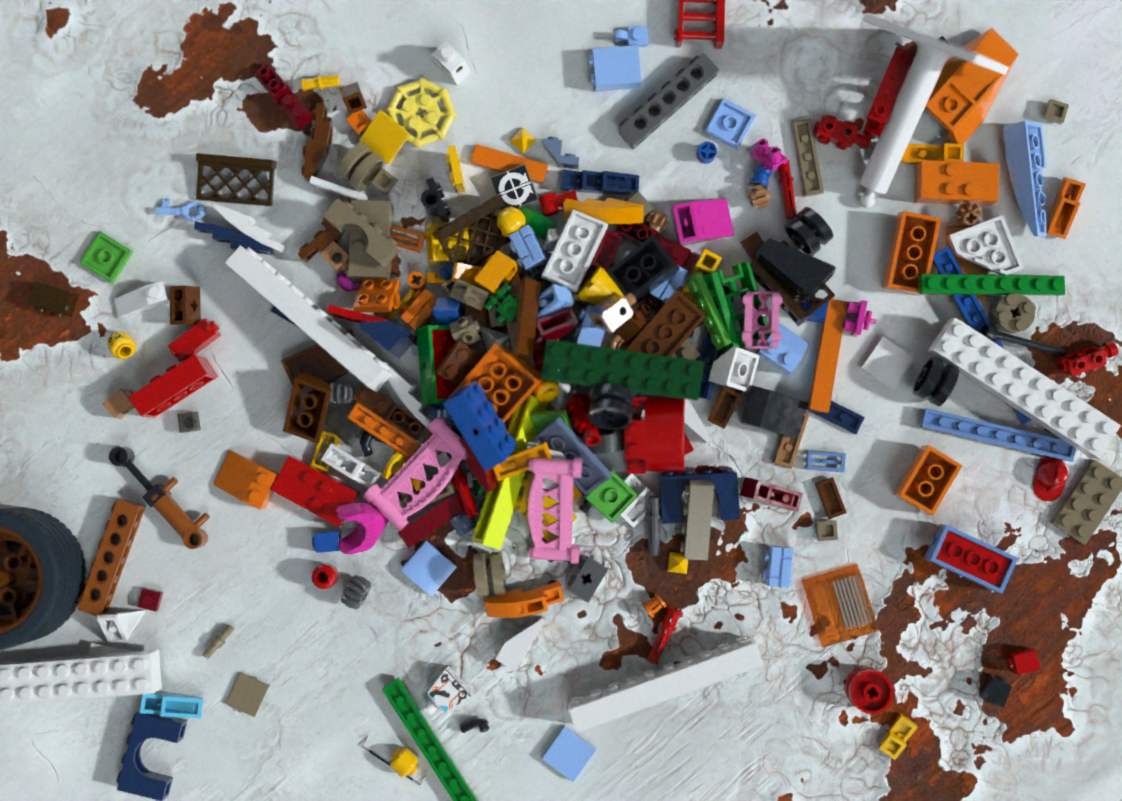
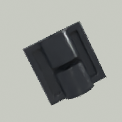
M433 177L427 179L426 182L429 189L425 190L421 195V202L425 210L431 216H439L442 222H449L448 216L451 215L446 200L442 201L445 195L440 183H435Z

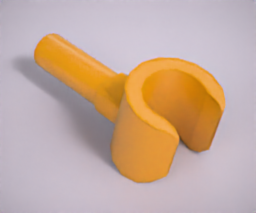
M426 273L427 283L444 284L447 282V280L439 279L438 273Z

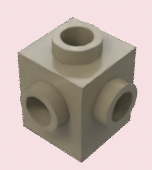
M471 315L461 317L449 324L455 341L458 339L466 345H472L481 340L479 332L482 329L477 320L474 321Z

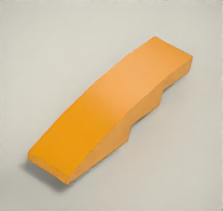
M566 198L563 202L565 219H569L574 209L608 224H635L643 222V205L612 198H607L605 202L586 198L584 202Z

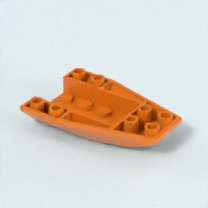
M993 28L962 47V49L1009 67L1006 75L959 57H951L944 64L925 106V110L948 131L944 137L951 144H964L983 123L1019 54Z

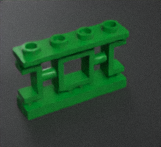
M749 261L731 266L734 276L724 278L722 270L703 275L732 341L723 350L739 347L744 344V341L741 339V333H743L745 326V312L735 315L731 297L740 295L742 300L748 291H759ZM736 279H740L742 285L740 290H737L734 281ZM727 283L730 293L726 295L724 294V290L722 287V284ZM754 295V307L758 311L761 301L758 295ZM761 315L757 320L761 326L768 324L765 315ZM733 321H739L741 330H735ZM758 330L753 334V339H760Z

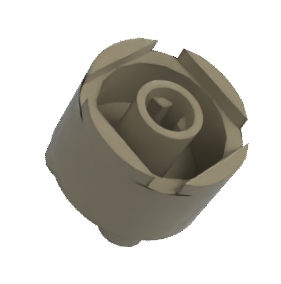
M1009 294L996 300L991 305L988 316L992 326H995L999 332L1014 334L1024 331L1031 326L1035 318L1036 306L1024 295Z

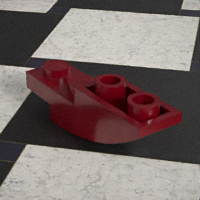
M268 62L253 73L299 129L314 118Z
M642 223L618 224L614 230L618 235L623 236V238L636 246H639L653 235L680 267L684 266L691 253L690 249L658 234L656 230Z

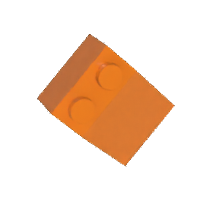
M230 450L213 485L242 502L261 510L266 509L274 493L270 489L279 472Z

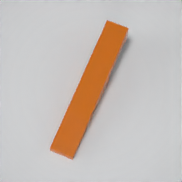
M835 299L829 300L818 345L807 410L829 413L848 302Z

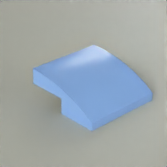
M425 540L400 570L432 596L457 566Z

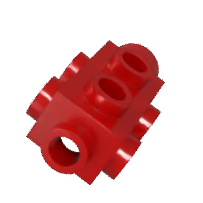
M832 115L822 116L820 121L816 120L813 132H816L815 138H818L819 143L829 144L831 142L836 144V148L841 150L851 149L853 145H858L859 148L867 150L872 135L857 133L859 127L855 126V123L839 121ZM826 126H830L832 129L828 130ZM844 131H845V132H849L850 135H849V136L845 135Z
M1113 341L1104 343L1099 348L1095 346L1081 348L1077 352L1059 357L1058 367L1062 373L1068 374L1071 377H1077L1083 372L1099 369L1100 366L1106 365V357L1117 356L1118 347Z
M572 394L565 406L566 412L571 414L572 417L571 426L576 428L578 433H584L583 438L586 445H597L601 441L597 431L598 427L592 425L588 420L590 395Z

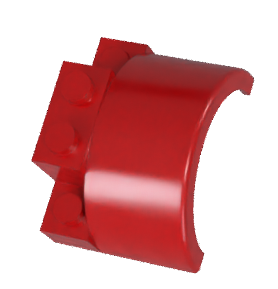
M633 395L632 422L624 428L626 474L684 472L685 399L659 395ZM645 409V415L641 417L642 411Z

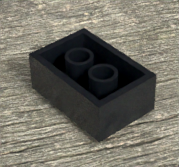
M651 235L608 269L607 273L624 296L631 293L636 301L639 302L680 269L658 239Z

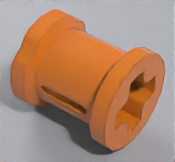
M414 271L408 276V284L413 290H423L426 287V278L422 273ZM415 278L420 279V280H419V282H420L419 285H417V284L415 283V280H414Z
M657 592L647 603L641 604L652 618L662 607H667Z

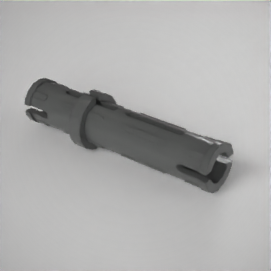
M648 496V513L646 514L648 519V555L660 554V519L662 518L660 513V497Z

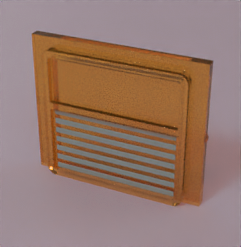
M858 564L828 571L827 573L802 580L822 648L878 631Z

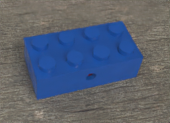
M476 380L458 389L443 403L485 471L505 462L517 447L514 438L507 432L503 420L498 417L493 404L488 401L484 395L483 388L478 385Z

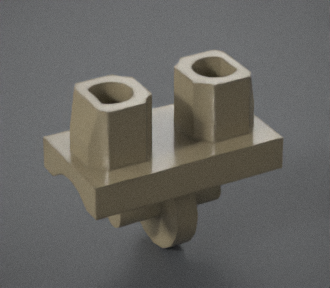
M457 278L449 296L482 310L490 292Z

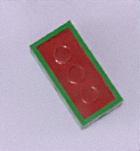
M427 325L416 328L422 405L443 404L458 386L437 374L436 370L456 341L451 334L449 325Z

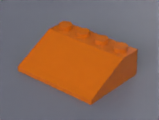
M495 343L451 395L458 389L476 380L478 385L483 388L484 395L488 401L493 404L498 417L505 423L539 385L542 379L540 378V372L532 365Z

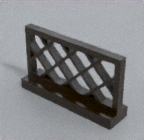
M196 153V161H198L196 200L273 207L275 169H277V161ZM203 166H209L215 172L208 179L203 175ZM225 168H229L233 173L227 181L220 174ZM243 170H248L252 175L246 182L239 176ZM263 171L269 172V180L265 184L257 177ZM218 175L223 184L215 189L210 181ZM235 177L243 184L236 191L228 184ZM256 179L261 187L253 193L247 185ZM208 184L214 192L208 197L202 196V188ZM225 186L232 192L227 199L223 198L219 193ZM244 187L251 194L246 200H242L238 195ZM263 189L268 193V202H261L256 196Z
M501 194L490 198L432 233L435 240L439 241L452 266L456 262L457 254L466 256L465 264L473 265L511 241L510 238L502 236L500 229L498 234L489 232L491 222L497 223V220L492 219L494 211L498 208L500 210L505 208L502 203L504 200ZM480 219L488 220L486 231L477 228ZM463 229L473 230L470 240L461 238ZM476 231L485 233L483 244L474 241ZM488 235L498 237L494 247L486 245ZM450 237L457 239L455 250L448 248L445 243L446 239ZM460 240L470 243L467 253L458 251ZM473 244L482 247L479 256L471 255Z
M785 240L781 241V243L790 246ZM758 260L750 263L754 279L766 292H779L781 297H783V302L779 306L797 326L804 323L806 318L835 297V294L825 284L820 290H824L828 296L824 299H818L814 295L808 301L812 302V308L805 312L800 307L801 301H806L800 295L799 297L790 296L788 294L789 286L786 283L777 282L775 274L772 276L770 274L772 272L766 269Z

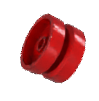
M862 666L856 668L848 674L845 680L844 691L847 699L857 709L866 714L883 712L890 706L893 700L894 690L891 681L886 675L872 667Z

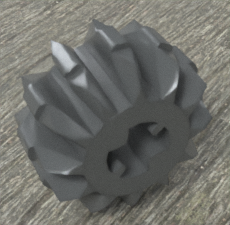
M327 383L332 389L329 402H353L352 397L355 391L352 384Z
M353 576L343 590L341 602L349 608H360L369 594L371 582L364 577Z

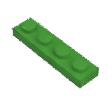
M702 273L694 274L686 281L688 289L694 297L696 307L706 315L703 323L708 329L711 341L718 351L730 345L732 341Z

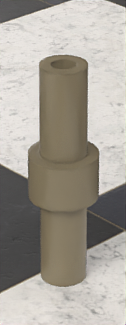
M228 625L220 635H216L211 641L212 644L203 653V656L209 659L218 648L220 649L226 643V638L233 632L234 628Z

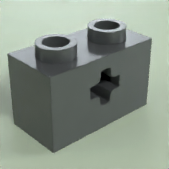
M588 556L586 559L582 558L577 566L580 569L576 576H571L567 585L570 586L568 588L569 592L589 603L608 568ZM589 573L591 581L584 583L581 576H586Z

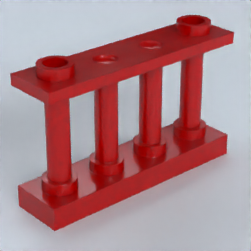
M678 0L677 29H674V41H677V48H681L682 39L711 40V42H714V49H722L725 28V0ZM683 2L712 3V5H715V12H712V14L683 13ZM683 21H712L715 24V30H712V32L683 31Z
M896 47L867 116L868 120L863 133L879 139L909 72L910 64L915 55L914 52Z

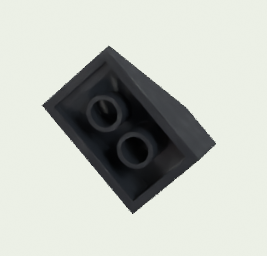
M751 385L741 424L798 439L808 402Z

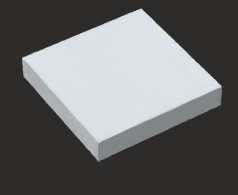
M883 336L860 368L893 390L915 358Z

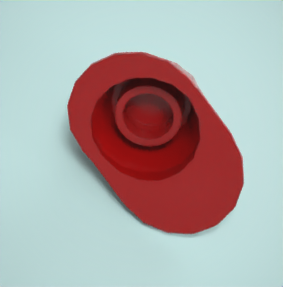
M1044 457L1039 461L1033 481V490L1039 499L1053 501L1061 496L1068 478V470L1062 460Z

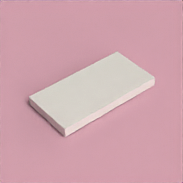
M573 209L541 278L554 284L568 287L571 291L577 293L608 228V223Z

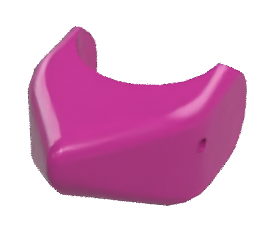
M357 502L338 506L337 515L340 519L358 521L355 530L339 541L340 551L344 554H355L369 550L375 545L389 520L375 506L367 503Z

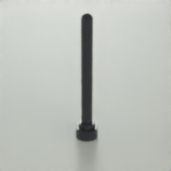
M985 324L980 331V334L989 340L999 339L1059 356H1064L1067 353L1063 348L999 332L992 325Z

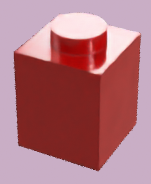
M1024 648L1006 652L1008 657L1006 664L1011 672L1020 675L1041 670L1036 650Z

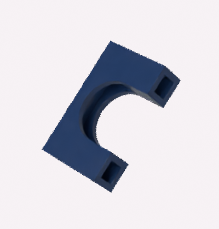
M721 469L720 473L713 474V470L701 471L700 475H694L693 471L682 472V476H674V472L663 473V477H658L662 524L682 523L681 497L685 490V485L689 484V479L713 481L714 492L717 496L718 520L740 519L738 477L736 472L732 473V469Z
M140 711L134 714L131 725H133L132 732L126 740L128 745L127 751L123 754L121 760L123 764L122 771L119 772L116 783H118L117 790L158 801L166 799L169 796L173 777L147 769L141 760V747L144 741L149 738L178 743L184 737L188 720L178 717L160 716V714L140 713Z

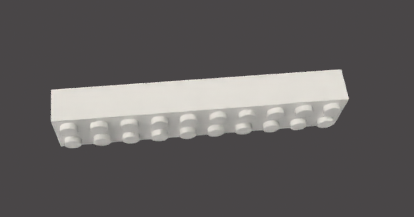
M240 245L225 262L367 387L378 392L392 374L388 371L389 366L377 357L374 359L375 354L361 345V342L349 333L345 334L347 332L346 329L335 322L331 316L320 309L317 304L306 297L302 291L291 284L288 279L277 272L273 266L268 264L250 247L245 249Z
M956 317L948 319L928 349L929 353L946 364L958 368L961 374L1089 458H1100L1121 426Z
M743 636L737 638L736 642L730 645L728 643L718 645L716 650L710 651V649L699 652V656L693 658L692 656L684 657L680 663L674 664L671 662L663 665V669L657 671L655 669L648 670L641 677L637 678V675L627 678L624 683L619 684V682L609 684L608 688L602 691L599 688L590 691L588 696H575L569 702V713L576 733L764 666L757 645L750 637Z
M159 650L0 662V705L153 694L162 689Z

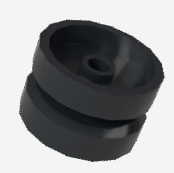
M804 207L798 212L797 219L792 218L784 226L785 232L791 241L802 252L814 256L821 249L820 244L826 245L834 237L826 221L809 207Z
M931 357L923 366L916 379L913 395L921 399L928 397L930 403L941 406L948 399L957 383L959 369L950 364L944 366L942 360Z
M602 384L594 387L590 392L589 422L598 428L606 430L626 428L632 422L633 393L628 388L617 384Z

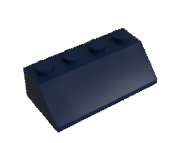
M388 320L363 322L358 325L386 351L398 359L414 343L410 339L413 335L397 322L392 324Z

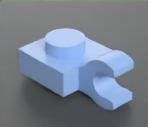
M628 26L627 32L615 30V42H628V46L638 45V47H647V26Z

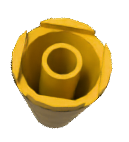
M599 266L592 273L590 279L580 288L577 297L592 306H596L612 295L624 297V294L604 268Z

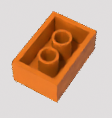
M923 445L893 495L922 513L933 516L963 465L930 445Z

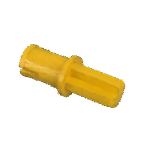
M318 75L315 78H303L301 84L304 91L313 89L323 90L324 88L340 86L339 75L323 77Z

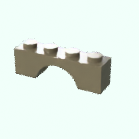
M337 198L322 216L341 233L349 229H358L366 233L368 238L366 253L381 267L385 268L399 252L396 247L397 242L390 236L385 238L381 234L383 231L378 226L368 224V219L361 212L356 214L352 210L354 207L346 200L342 202Z

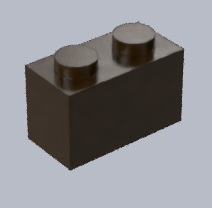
M35 281L28 303L35 305V310L46 313V310L49 309L53 311L52 315L64 318L65 315H73L79 295Z

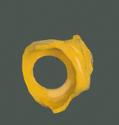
M393 449L394 455L387 463L385 470L381 472L387 480H390L409 460L395 449ZM395 462H397V464H395L394 468L392 469V473H391V467H392V465H393ZM410 478L414 488L420 491L423 480Z

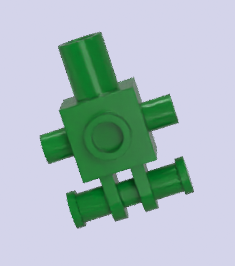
M506 282L500 290H496L497 294L495 296L491 295L490 301L484 304L490 312L498 305L496 310L501 315L496 320L501 325L506 320L510 323L517 322L520 294L515 299L511 295L505 296L512 290Z

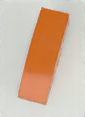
M1063 177L1050 213L1046 230L1047 234L1066 239L1081 204L1079 200L1086 183Z

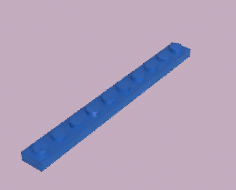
M949 247L934 254L932 263L939 274L964 275ZM951 295L968 326L980 333L985 324L991 325L975 295ZM999 339L991 340L1004 349ZM1013 408L1021 424L1032 420Z

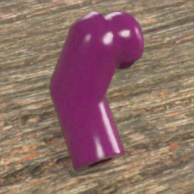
M343 272L336 275L335 281L344 291H358L360 289L362 281L351 282Z

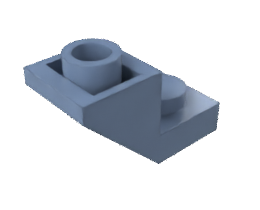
M552 136L547 139L543 138V148L560 168L578 170L579 157L569 153L565 154V156L561 155L562 140Z
M485 498L475 504L479 512L477 517L474 515V518L468 519L466 511L450 520L460 537L476 527Z

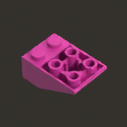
M727 199L693 201L673 205L671 208L677 243L682 246L734 236Z

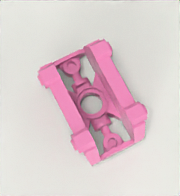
M748 291L742 298V303L745 305V326L743 333H741V339L744 341L746 348L777 349L778 341L782 339V334L779 332V305L783 302V297H781L779 292ZM754 295H758L761 301L758 311L754 307ZM772 295V308L768 311L766 302L769 296ZM761 315H766L769 318V322L765 326H761L757 322ZM758 330L760 339L757 345L753 346V334ZM768 330L771 332L772 346H768L765 340V334H768Z

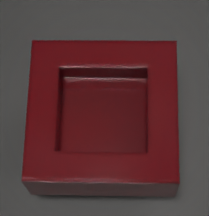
M145 587L142 588L137 607L155 612L159 611L163 592Z

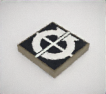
M526 164L490 177L496 195L501 194L504 200L502 203L505 208L515 207L518 209L539 200Z

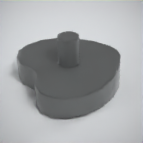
M468 469V487L473 489L474 480L477 479L472 471Z

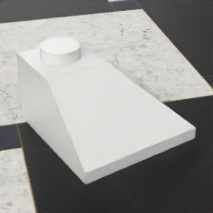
M732 347L713 362L708 381L749 393L760 355L738 347Z

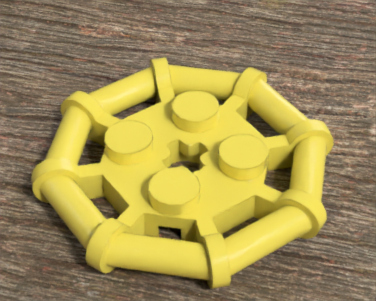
M421 78V80L403 86H397V91L385 112L397 123L396 115H402L405 123L402 127L405 130L412 129L417 133V138L410 135L406 141L415 145L416 148H421L423 145L438 140L443 141L453 119L456 118V112H454L448 89H443L427 81L426 78ZM421 88L418 94L408 96L406 93ZM425 88L438 95L433 98L429 94H425ZM403 96L406 101H404L402 109H396ZM443 100L446 112H440L438 102ZM419 109L426 110L423 118L419 115L416 116ZM440 118H445L440 130L437 129V122ZM432 130L435 132V134L422 138L423 133Z

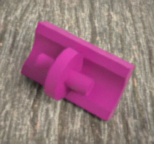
M764 138L757 141L755 149L750 152L751 158L761 163L763 168L770 171H775L779 165L788 162L787 157L781 154V149L777 146H768V141Z
M861 300L847 304L846 313L855 314L854 321L845 319L843 330L851 333V336L857 337V335H861L862 327L863 330H869L870 324H876V319L871 318L872 311H866L868 301Z

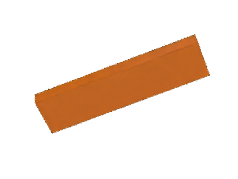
M478 144L475 145L471 158V164L499 172H506L526 164L531 180L541 184L544 183L548 164Z
M356 402L346 417L408 459L422 445L359 402Z

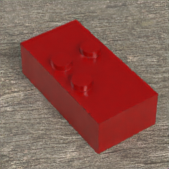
M194 354L179 365H172L167 368L166 373L162 376L153 377L148 385L129 396V399L141 417L156 418L216 379L218 375L207 358Z
M288 456L270 489L338 527L343 526L345 520L338 517L337 507L355 503L361 493L295 456Z

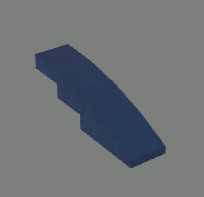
M563 169L560 172V190L601 194L630 195L633 193L635 195L639 191V175L610 171L595 172L583 170L579 172Z
M195 221V230L200 233L213 234L212 239L217 242L231 243L230 248L234 251L241 245L245 249L250 247L257 254L273 255L271 249L242 233L218 225Z

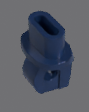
M443 404L429 405L430 416L437 418L446 417L448 422L452 419Z

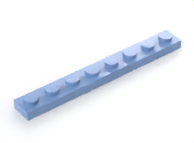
M924 408L920 427L1068 462L1074 461L1076 448L1062 439Z

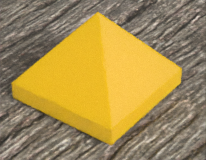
M522 127L510 142L524 154L536 142V139Z
M670 552L667 572L687 574L688 559H684L683 554Z

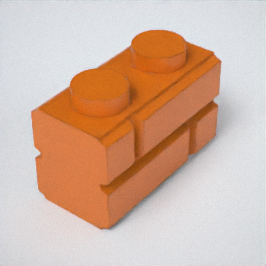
M426 288L423 291L421 289L418 290L413 296L415 300L410 305L407 303L400 311L402 313L400 317L414 330L426 326L433 318L432 309L436 305L437 298Z

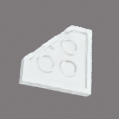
M1003 215L947 236L955 255L997 274L1008 275L1024 269Z

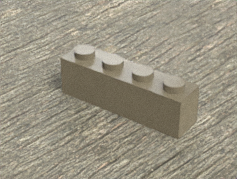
M689 479V484L685 485L684 496L687 497V504L683 505V516H686V521L682 522L681 533L684 534V541L680 542V552H683L684 559L708 561L714 494L712 480Z

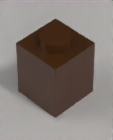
M358 82L340 88L342 99L349 114L367 108Z

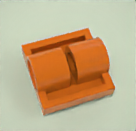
M363 279L353 304L354 311L391 312L392 309H398L400 305L399 279Z

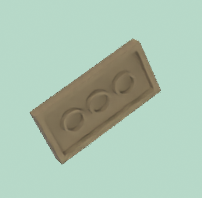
M1091 460L1050 523L1080 544L1086 545L1122 491V477L1097 460Z

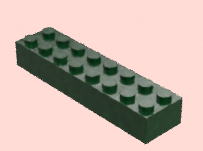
M545 339L540 378L542 380L593 387L602 384H617L628 388L631 392L698 401L704 361Z

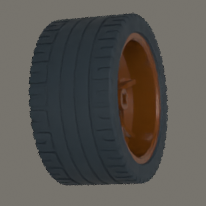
M32 508L0 509V606H8L12 613H0V651L40 639L56 631L74 613L75 608L79 605L78 599L85 588V559H83L84 555L80 550L81 546L77 543L76 537L71 534V530L66 528L63 522L60 523V520L56 517L53 518L52 515ZM7 540L22 545L12 551ZM15 558L19 560L18 566L15 565ZM10 592L14 594L13 600H11L9 596ZM30 592H36L34 600Z

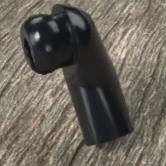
M471 718L460 724L462 733L478 727L479 731L484 733L490 727L488 725L489 722L483 718Z

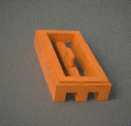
M392 224V229L420 237V241L392 233L394 238L418 245V247L397 242L396 246L421 253L426 235Z

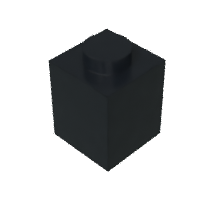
M996 674L994 678L987 675L979 697L1004 708L1012 685L1006 683V678Z

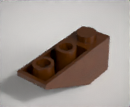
M649 294L646 295L632 309L633 315L614 331L627 343L661 308L658 301Z

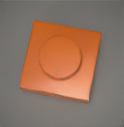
M363 110L353 113L346 119L358 135L362 134L372 122Z

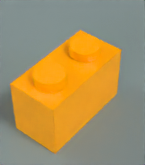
M497 250L494 255L488 258L484 268L476 273L474 279L476 286L490 292L489 296H495L497 294L496 290H500L505 282L508 284L518 271L516 261Z

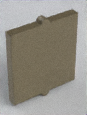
M240 672L226 704L238 709V712H244L255 717L270 685L257 680V677L253 678Z

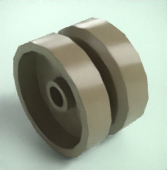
M364 142L354 145L343 157L337 168V175L344 181L350 180V185L358 192L365 190L371 184L372 180L383 168L385 162L379 154H371V148Z
M501 551L491 552L489 556L490 565H488L487 557L484 553L474 554V577L478 597L489 595L490 583L495 595L506 593V570Z

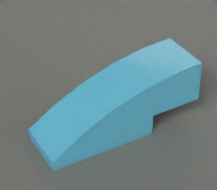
M159 691L153 694H142L140 713L160 714V716L201 718L203 698Z

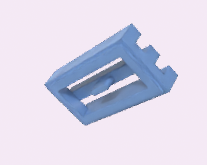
M806 450V470L845 473L846 453ZM811 455L841 457V461L813 459ZM811 462L839 464L840 468L818 467L810 465Z

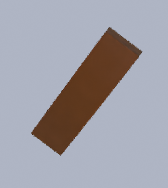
M723 386L707 421L725 429L742 397L743 391Z

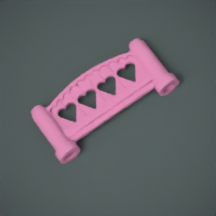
M444 417L435 418L431 422L428 430L433 435L382 489L378 484H375L363 495V498L368 503L371 502L396 529L402 530L409 523L407 517L430 503L448 484L457 470L460 461L469 457V454L459 441L461 437L446 423L447 421ZM436 450L450 453L452 456L450 461H446L444 467L439 465ZM423 464L435 466L439 470L437 475H433L431 481L426 479ZM410 478L425 482V488L420 489L419 494L413 492ZM397 492L412 496V501L407 503L406 508L400 506Z
M534 458L529 463V472H533L534 476L527 502L528 525L534 544L529 547V558L571 561V564H579L580 545L572 544L573 478H581L582 458H574V460ZM547 477L559 485L545 491L542 488L544 485L542 479ZM548 495L559 503L549 508H544L542 506L544 503L542 496ZM547 512L558 520L549 525H544L542 523L544 520L542 514ZM548 530L558 537L549 542L542 541L544 537L542 531Z

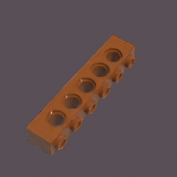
M117 499L111 509V512H113L112 516L105 525L106 532L104 538L98 544L99 551L92 561L91 567L93 568L85 580L86 587L84 593L78 599L79 606L77 610L94 616L108 613L146 508L145 505L128 499ZM123 515L126 517L125 525L121 523V517ZM115 534H118L120 537L118 543L114 540ZM109 552L113 555L112 561L108 560L107 555ZM102 570L106 572L105 580L101 577ZM95 589L100 593L99 598L94 595Z

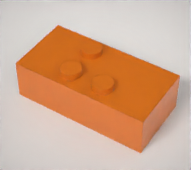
M922 160L916 165L915 203L963 205L968 201L971 205L976 203L978 206H991L998 202L999 163Z
M907 211L897 214L882 289L921 296L919 295L918 275L930 274L941 218Z

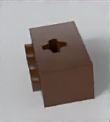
M186 285L170 286V325H196L201 321L200 287Z

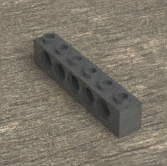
M705 53L700 57L698 55L690 61L688 68H682L675 75L676 78L672 82L669 80L662 86V91L658 94L654 93L648 98V103L644 107L640 105L633 112L634 115L630 119L626 118L620 123L619 135L633 150L718 75L719 69ZM691 73H698L700 75V78H693L691 76ZM684 85L686 90L680 91L676 86ZM669 97L672 102L667 104L662 99ZM654 109L658 112V115L651 116L648 111ZM636 122H642L644 124V127L638 129L635 127L634 124Z

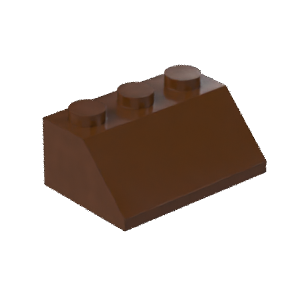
M305 372L295 377L283 427L284 432L317 444L320 443L332 389L322 378Z

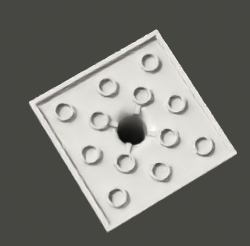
M865 13L862 21L915 41L918 50L859 182L860 185L867 188L865 194L859 199L860 205L866 209L870 208L874 204L876 192L886 194L944 64L948 59L959 57L1006 75L1009 67L976 53Z

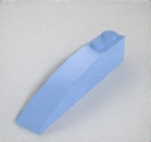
M1022 121L1003 126L1002 139L1006 149L1004 157L1007 161L1016 200L1032 234L1035 237H1045L1046 212L1042 210V206L1046 203V195L1042 191V186L1046 185V177L1042 176V168H1046L1042 124Z

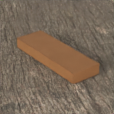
M808 413L804 414L798 439L781 435L773 463L792 469L809 418Z

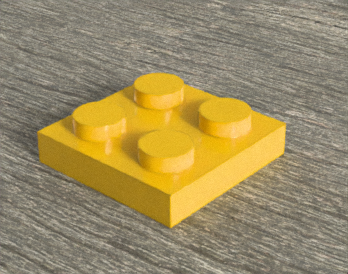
M455 145L449 146V153H446L445 156L449 170H452V172H449L453 188H457L458 193L466 192L458 152Z

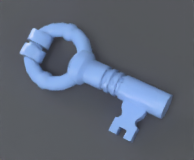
M163 198V205L156 207L157 215H182L186 220L192 222L205 217L206 207L196 201L190 202L182 208L169 207L171 200L167 199L166 201ZM197 206V216L190 217L189 208Z

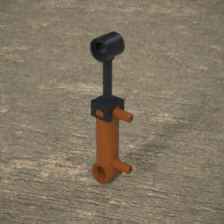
M128 447L113 448L109 453L110 462L115 466L126 467L148 491L142 498L150 507H154L183 539L184 545L189 549L205 546L208 541V535L200 527L210 516L204 513L193 522L170 496L171 493L169 491L178 483V480L172 477L165 485L156 484L153 486L133 464L135 454L132 449ZM121 452H123L125 455L123 461H120L119 454ZM194 534L199 537L197 544L192 540Z

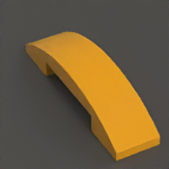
M908 144L900 163L917 165L922 160L963 162L964 144Z

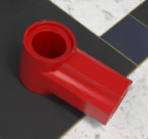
M575 190L559 194L548 193L540 196L539 201L543 216H552L564 210L563 202L566 198L578 201Z

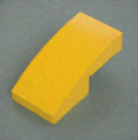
M900 713L885 734L878 748L895 760L907 746L906 741L918 728L917 724Z

